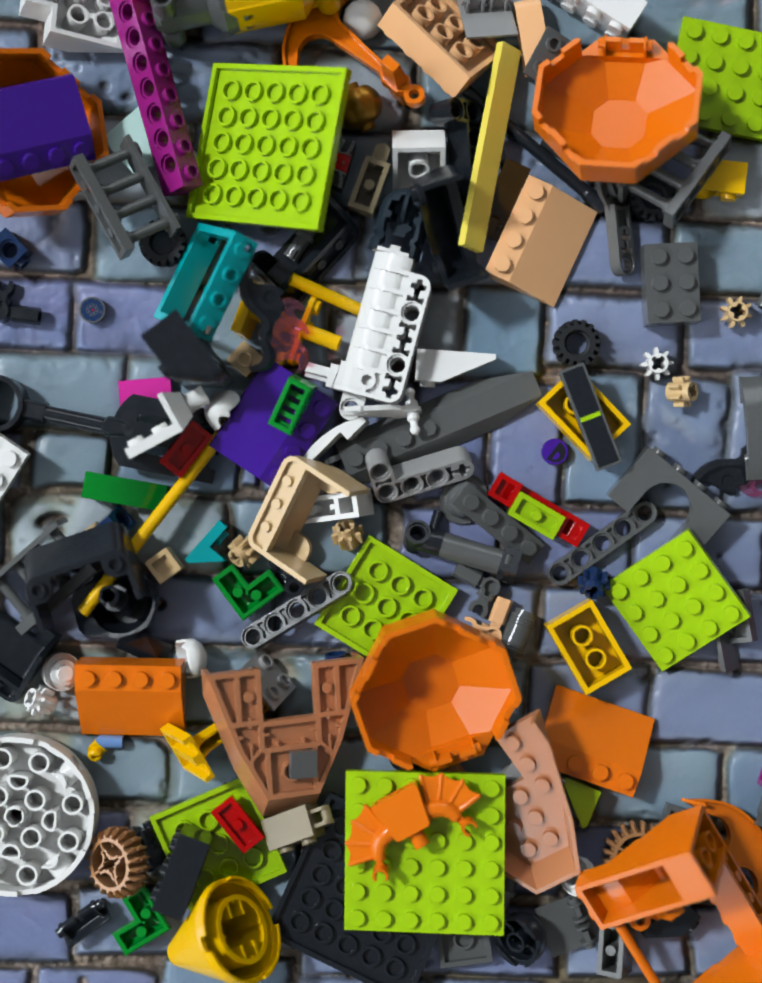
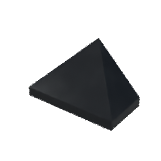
M146 631L119 638L116 648L138 658H169L174 647L173 643Z

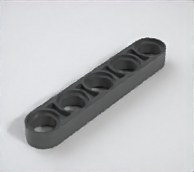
M648 501L636 503L629 512L625 511L581 542L578 547H574L553 562L547 570L548 579L556 585L567 584L581 574L584 569H588L650 525L657 517L656 507ZM643 505L651 509V517L645 521L641 520L637 515L638 509ZM622 520L627 521L630 525L629 533L624 536L619 535L616 531L617 523ZM606 536L608 538L609 546L606 550L600 551L595 547L597 537ZM584 551L587 554L588 560L585 565L578 566L574 563L573 557L576 552ZM557 566H563L566 569L567 575L561 581H556L552 576V571Z
M338 571L302 592L299 596L294 597L247 626L241 634L242 643L250 649H260L349 595L355 588L353 576L344 571ZM341 576L347 577L349 581L348 587L343 591H339L336 588V581ZM318 590L326 592V600L322 604H316L314 601V594ZM297 603H301L304 606V613L299 618H295L292 614V608ZM278 616L282 620V627L278 631H273L270 627V621ZM253 630H257L260 633V640L255 645H252L248 640V635Z

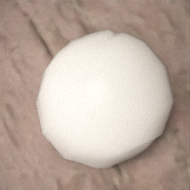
M356 0L351 2L344 10L342 23L360 40L364 41L372 39L380 32L381 28L378 26V23L383 16L379 7L370 0Z
M219 391L209 398L210 404L204 406V416L214 430L221 428V422L226 417H230V411L240 402V397L235 391Z
M194 638L176 640L177 658L186 659V674H189L186 678L190 679L201 676V669L206 668L207 652L202 643Z

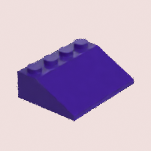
M71 73L0 88V182L69 166L72 158L83 153L87 161L96 159L91 129L74 74Z
M276 362L269 370L255 374L240 397V402L232 409L230 417L226 418L209 444L210 447L270 486L285 458L296 455L305 456L338 405L337 402L316 389L293 435L290 436L269 425L268 421L288 377L294 375ZM297 386L294 387L295 390L304 394L305 390ZM291 395L289 396L290 400L298 404L300 403L301 400ZM287 405L284 406V409L295 414L296 410ZM281 414L278 417L288 424L292 421Z

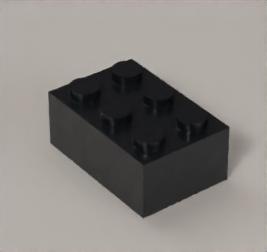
M185 823L182 830L177 828L168 848L173 852L172 854L168 853L159 872L163 879H158L150 897V900L154 901L151 910L182 921L215 833L189 823Z

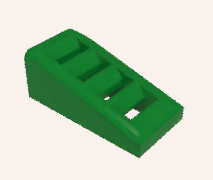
M296 374L289 376L268 424L290 436L293 435L316 391L317 385ZM297 386L305 390L304 394L295 390L294 387ZM291 395L301 400L300 403L298 404L290 400L289 396ZM287 405L296 410L295 414L284 409V406ZM281 414L292 420L291 423L288 424L279 419V415Z

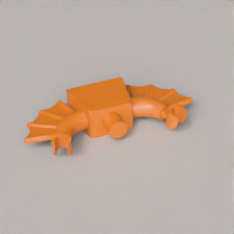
M441 772L431 777L420 774L419 781L416 779L373 802L371 807L364 804L361 814L356 819L351 820L352 832L348 841H345V845H347L350 853L348 866L352 867L374 860L376 865L373 869V880L377 882V872H383L386 875L385 880L387 881L389 866L384 863L387 846L393 840L400 842L409 837L416 850L424 847L430 841L423 829L431 825L432 819L438 817H446L454 823L458 822L463 834L471 837V833L465 829V826L472 824L478 828L473 817H463L461 814L480 799L481 794L471 791L466 786L464 779L453 780Z

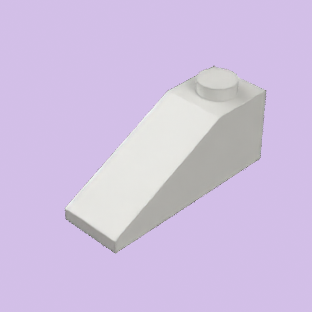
M417 348L414 382H420L419 387L435 388V383L441 384L494 362L496 354Z
M369 488L368 494L347 497L342 493L318 496L305 524L373 515L374 507L371 488Z

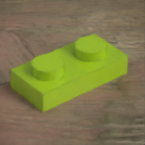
M521 491L507 511V514L551 540L555 538L566 518Z

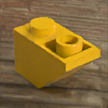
M722 160L695 198L709 199L710 196L720 197L721 201L735 202L736 199L741 198L745 194L748 163Z

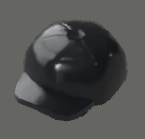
M104 570L96 573L91 581L78 588L73 594L72 605L79 631L89 637L108 636L113 639L137 634L152 625L158 611L159 592L151 576L143 572L150 592L149 594L137 600L128 574L120 576L113 585H106L100 590L98 595L100 602L88 617L79 612L77 608L105 574Z

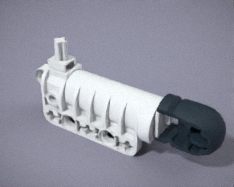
M399 188L390 192L383 199L379 207L373 229L376 235L371 237L368 247L375 254L346 360H341L340 365L331 363L330 367L308 362L305 369L304 377L325 382V387L343 392L339 411L344 410L345 404L350 401L365 406L367 399L386 405H398L402 402L405 395V389L407 388L432 297L429 280L423 275L414 273L415 263L419 262L422 253L419 246L425 242L426 231L418 202H413L409 188ZM394 206V213L397 214L396 222H393L391 212ZM414 218L415 234L414 238L410 239L409 254L401 252V247L391 244L390 248L381 246L386 239L385 230L388 223H390L393 229V236L404 239L406 234L413 229L409 226L410 219ZM420 286H423L424 291H421L418 297V300H420L419 304L418 302H416L415 290H418ZM410 311L419 313V317L414 321L406 319V315ZM405 328L409 329L408 336L411 342L406 343L404 348L407 356L401 353L403 347L400 340L406 338L407 331H405ZM397 361H402L405 363L404 370L399 373L393 372V364ZM389 377L396 380L394 389L398 392L397 395H392L391 398L385 393L386 390H391L393 385L391 379H388ZM342 416L348 421L360 418V416Z

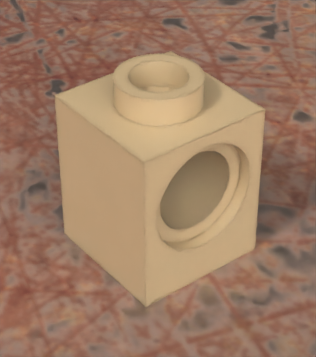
M243 340L226 360L247 379H250L255 372H251L249 366L251 364H259L263 356Z
M170 546L165 547L145 562L159 584L166 582L185 568Z

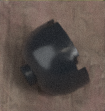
M523 911L512 912L504 917V936H496L497 943L495 944L499 954L509 964L513 966L520 964L525 965L524 967H529L544 953L547 945V933L544 925L533 914Z

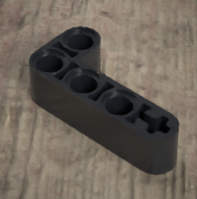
M452 97L432 103L429 108V116L434 125L447 128L449 164L464 174V178L456 182L462 205L465 207L482 117L477 102L460 97Z

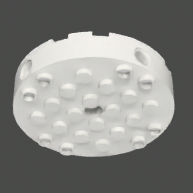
M10 733L0 735V896L18 897L19 895L37 894L63 881L73 872L89 851L88 849L96 835L99 823V798L88 769L66 746L38 734ZM12 809L22 812V820L14 817Z

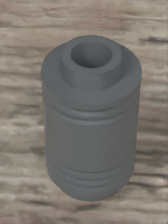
M517 607L514 612L511 611L501 639L508 655L515 658L517 653L523 655L536 622L534 620L535 614Z

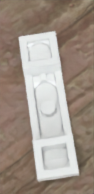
M362 417L338 425L318 439L304 457L318 461L342 436L347 440H353L370 421Z

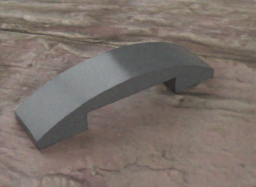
M762 376L739 377L740 404H743L747 448V454L744 455L746 481L762 480Z

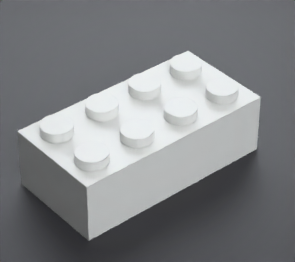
M556 0L560 3L563 10L570 14L576 13L582 17V21L589 27L599 28L608 37L627 38L648 3L646 0Z

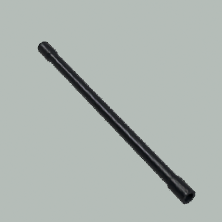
M469 86L460 95L465 99L477 102L481 113H483L486 98ZM508 119L507 135L579 194L595 211L600 214L604 210V204L597 190L581 181L563 163L512 120Z

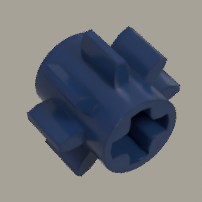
M598 567L584 569L583 576H578L577 586L580 587V594H584L589 599L604 597V590H610L608 572H603Z

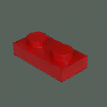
M190 420L159 462L176 476L182 478L213 436L195 421Z
M233 794L211 811V814L243 854L265 837L264 833Z

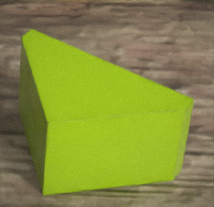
M563 773L560 776L566 781L564 788L579 824L582 828H585L589 824L601 790L597 786Z

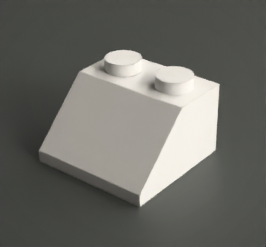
M392 130L393 191L399 188H409L413 186V180L446 165L445 130Z

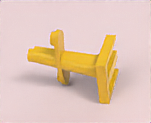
M311 296L301 321L281 314L280 318L275 322L273 329L295 336L287 360L288 365H300L304 356V351L300 350L303 340L334 351H338L341 346L342 336L309 324L313 315L318 316L322 307V301L318 300L317 297ZM241 300L230 330L244 339L251 340L256 323L261 324V321Z
M262 699L264 714L267 711H269L270 708ZM170 723L160 728L184 770L206 783L215 777L205 760L210 751L222 744L215 723L193 737Z

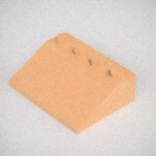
M396 0L390 5L378 23V26L384 31L385 35L392 39L408 57L412 58L422 68L425 74L437 82L442 90L451 97H457L493 65L498 41L495 38L466 39L456 0Z
M528 175L485 269L489 272L490 279L554 308L598 212L553 185Z

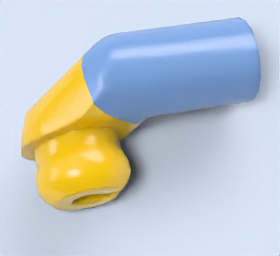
M99 735L88 747L87 756L89 760L93 762L99 761L109 748L123 749L124 735Z

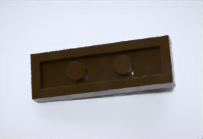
M506 158L497 178L486 235L487 238L498 242L531 171V168L509 158Z

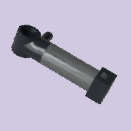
M439 509L433 511L429 525L422 520H413L407 524L403 545L408 552L412 554L426 553L495 574V579L513 584L523 551L505 546L503 550L441 531L439 527L444 513ZM419 534L423 539L415 540L411 535Z

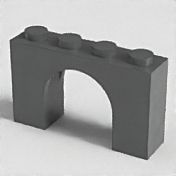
M646 446L608 490L607 496L625 511L629 512L652 486L660 483H671L679 486L687 495L689 512L684 523L669 540L690 528L704 547L730 516L726 511L728 505L717 496L712 500L705 494L708 489L696 479L693 483L685 477L688 472L676 462L673 466L666 462L664 459L667 455L658 447L654 446L651 449Z

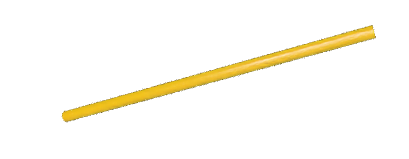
M290 335L276 353L275 362L282 367L288 360L295 336ZM219 429L216 430L215 433L212 435L213 438L215 437ZM213 438L182 478L176 481L131 539L136 554L217 452L209 446ZM105 573L77 610L88 617L100 602L98 596L100 590L106 585H113L118 577H111Z

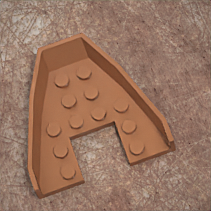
M356 651L351 652V657L310 661L312 714L263 719L261 671L258 667L212 673L207 668L201 669L202 692L232 767L262 817L274 816L304 804L317 803L344 736L351 710L349 691L364 661V657ZM315 748L318 751V777L291 779L289 777V750Z
M540 708L509 724L502 738L497 740L522 775L506 784L505 876L536 895L581 874L573 818ZM460 763L438 770L441 772H466Z

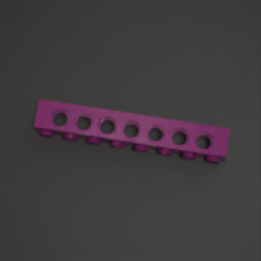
M109 0L163 195L183 196L202 186L203 183L161 32H158L155 24L150 0Z

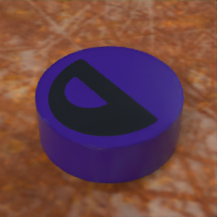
M550 439L541 448L543 460L551 465L562 463L568 455V448L560 439Z

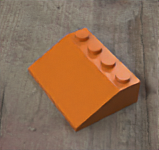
M81 657L74 664L75 695L81 734L164 736L160 728L167 723L186 732L185 658Z
M556 684L543 720L559 772L634 797L642 774L655 719Z

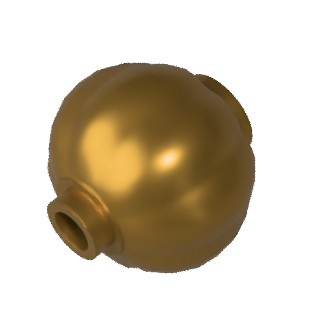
M357 82L349 85L342 127L349 130L360 129L361 133L376 127L374 121L381 114L382 100L374 88L369 85L359 86Z

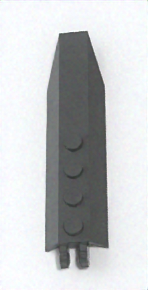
M533 371L476 380L419 404L418 406H421L422 410L420 420L418 421V426L420 427L419 434H411V426L407 421V417L401 419H391V417L366 426L353 440H347L342 436L335 443L339 454L320 462L332 465L334 462L342 459L345 467L342 471L360 483L365 484L371 481L365 464V455L368 451L374 448L385 450L391 466L442 451L499 428L542 396Z

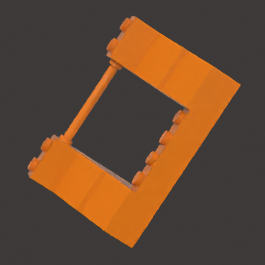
M702 804L668 815L642 838L635 840L608 863L581 871V874H579L575 885V892L577 897L587 907L591 919L597 923L600 930L615 927L649 983H661L625 923L708 898L713 905H716L723 923L730 928L734 941L738 946L719 963L708 968L692 983H762V903Z

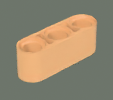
M521 0L512 4L523 70L546 29L540 0Z

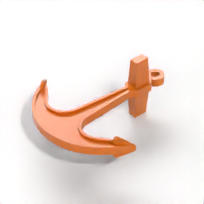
M341 0L340 10L333 15L323 14L317 7L311 10L305 20L288 24L282 43L283 65L299 66L300 53L303 47L312 40L325 39L381 77L382 85L404 107L408 105L411 108H419L425 103L426 95L424 89L417 84L411 85L410 77L404 73L398 62L388 54L381 60L341 22V8L349 0ZM413 94H419L418 98L412 99L411 96Z
M681 798V801L692 807L702 804L709 815L717 817L723 822L726 829L725 843L739 867H744L750 872L754 883L753 890L762 903V830L760 827L754 825V820L748 814L732 804L706 798ZM681 906L644 917L639 924L636 923V920L628 922V925L637 931H644L649 927L651 919L672 921L684 913L685 909Z

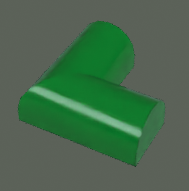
M233 563L212 578L242 621L262 608L285 589V586L272 569H268L249 584Z
M146 884L135 895L122 899L134 920L112 933L125 956L172 928L164 914L151 910L154 901L150 900L152 893Z

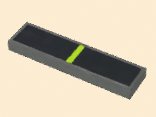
M584 362L559 371L560 380L596 472L621 463L620 454Z

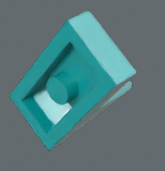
M219 520L185 558V561L187 563L227 561L228 559L216 550L213 545L216 543L219 546L229 535L226 530L230 526L223 520Z

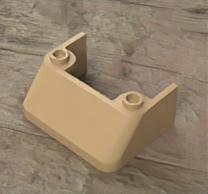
M296 455L285 458L281 463L249 531L248 541L255 551L303 584H309L324 580L328 576L308 562L312 553V544L308 537L300 533L321 489L329 494L341 492L347 497L368 494L370 489L339 468Z

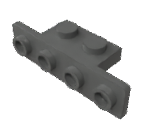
M717 565L718 569L723 574L722 566ZM749 588L736 589L734 591L751 613V617L716 638L718 662L722 672H729L740 667L736 643L758 640Z

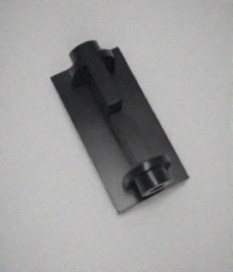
M148 820L142 823L144 827L142 829L140 826L132 827L136 832V836L142 837L141 844L147 846L145 854L150 856L147 859V864L151 868L146 872L158 877L160 876L158 870H161L166 855L162 846L155 849L154 845L159 843V839L151 821Z
M104 898L97 899L96 901L91 900L87 906L77 912L78 916H71L63 923L58 924L55 932L59 938L64 937L69 949L112 919Z

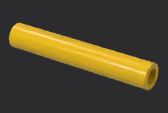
M292 273L290 276L289 286L358 316L361 303L295 273Z

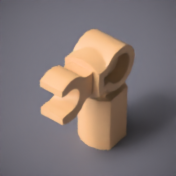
M497 595L488 618L491 621L490 625L484 622L481 625L477 624L476 620L471 616H465L464 620L471 622L472 627L501 640L502 633L500 628L501 625L505 626L514 601Z

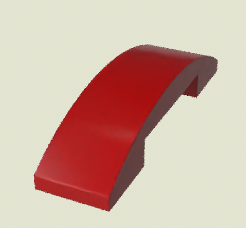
M500 472L487 495L510 508L520 491L566 517L556 536L578 547L590 524L531 491L504 473Z

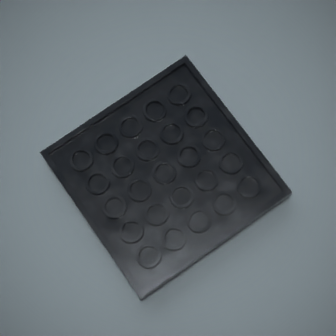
M330 790L323 805L330 804L335 823L324 827L326 834L317 837V843L304 846L272 917L273 925L279 923L282 943L361 982L417 983L439 934L344 930L345 797Z

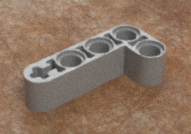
M455 446L392 466L388 454L383 449L374 448L365 455V464L375 496L382 503L393 502L465 480L474 472V465L470 454L462 446Z

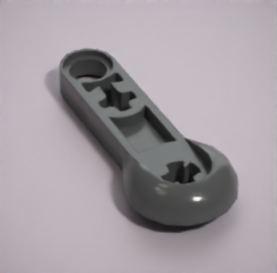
M596 182L597 193L605 209L611 271L617 277L631 275L635 270V254L630 203L627 204L629 194L622 202L618 200L617 183ZM621 259L624 261V270L621 266Z

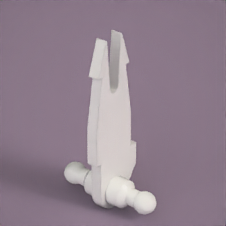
M412 387L405 389L407 397L405 405L347 406L344 407V410H340L341 416L391 417V419L407 417V421L411 426V434L417 435L420 432L418 421L420 420L422 410L421 406H418V401L414 398L415 390Z

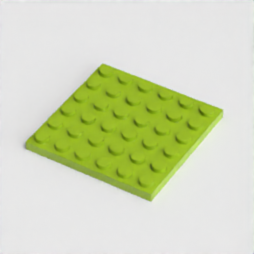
M213 63L196 155L203 185L190 192L185 217L200 221L323 232L352 70L347 67Z
M346 769L345 841H348L352 832L351 820L356 819L361 814L364 804L371 807L373 802L416 779L419 781L420 774L431 777L440 774L441 771ZM442 772L453 780L464 779L466 786L471 791L481 794V798L461 814L463 817H473L478 828L472 824L466 825L465 829L472 835L467 837L463 834L458 822L454 823L446 817H438L432 819L431 825L423 829L430 841L424 847L416 850L409 837L400 842L393 840L387 846L386 860H384V863L389 866L387 881L385 880L386 875L383 872H377V882L373 880V869L376 865L374 860L349 867L350 853L347 845H345L344 930L504 936L506 773Z

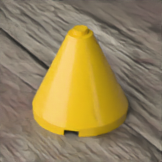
M229 876L212 882L203 891L169 943L167 954L170 962L177 967L226 983H258L266 979L275 969L281 950L279 923L273 925L269 909H272L273 906L268 897L255 883L241 876Z

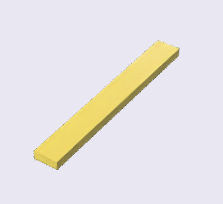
M504 41L497 42L458 242L459 246L475 253H483L521 56L520 50Z

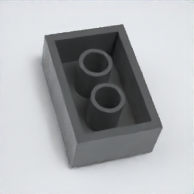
M697 242L644 244L639 249L643 327L693 325L701 322Z

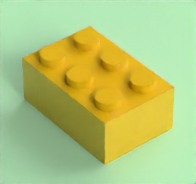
M560 380L535 405L588 461H592ZM592 383L615 440L631 423Z
M587 598L543 624L585 695L592 693L632 669L592 599Z

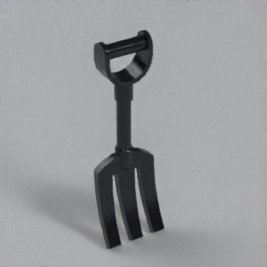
M0 375V383L1 381L8 383L14 389L18 398V406L14 417L8 423L0 426V433L14 431L26 420L42 424L48 422L98 432L106 437H110L111 449L119 466L178 477L159 462L162 458L161 456L142 452L129 459L124 450L129 447L128 441L139 435H142L145 439L153 434L151 429L156 427V425L138 421L139 414L169 419L159 399L132 394L122 403L115 416L102 417L52 407L49 403L30 400L26 389L17 380ZM200 408L192 413L193 417L191 420L198 424L210 425L204 416V408ZM180 433L156 446L169 448ZM204 467L194 481L213 484L215 470Z

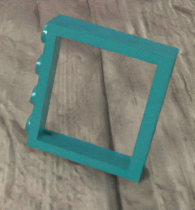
M198 223L153 317L161 321L176 309L184 319L221 241H228L190 321H186L197 337L211 342L258 243L237 231ZM209 237H214L212 243L208 242ZM246 246L250 247L248 252L244 251ZM207 325L211 327L208 335L203 333L205 332Z

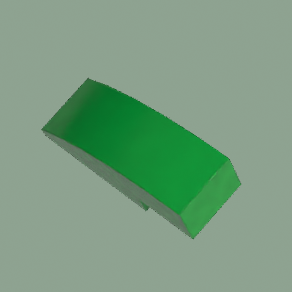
M86 471L81 497L155 510L167 494L168 486Z

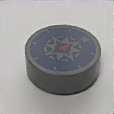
M88 297L81 302L79 313L86 322L97 324L106 317L107 308L105 303L99 298Z

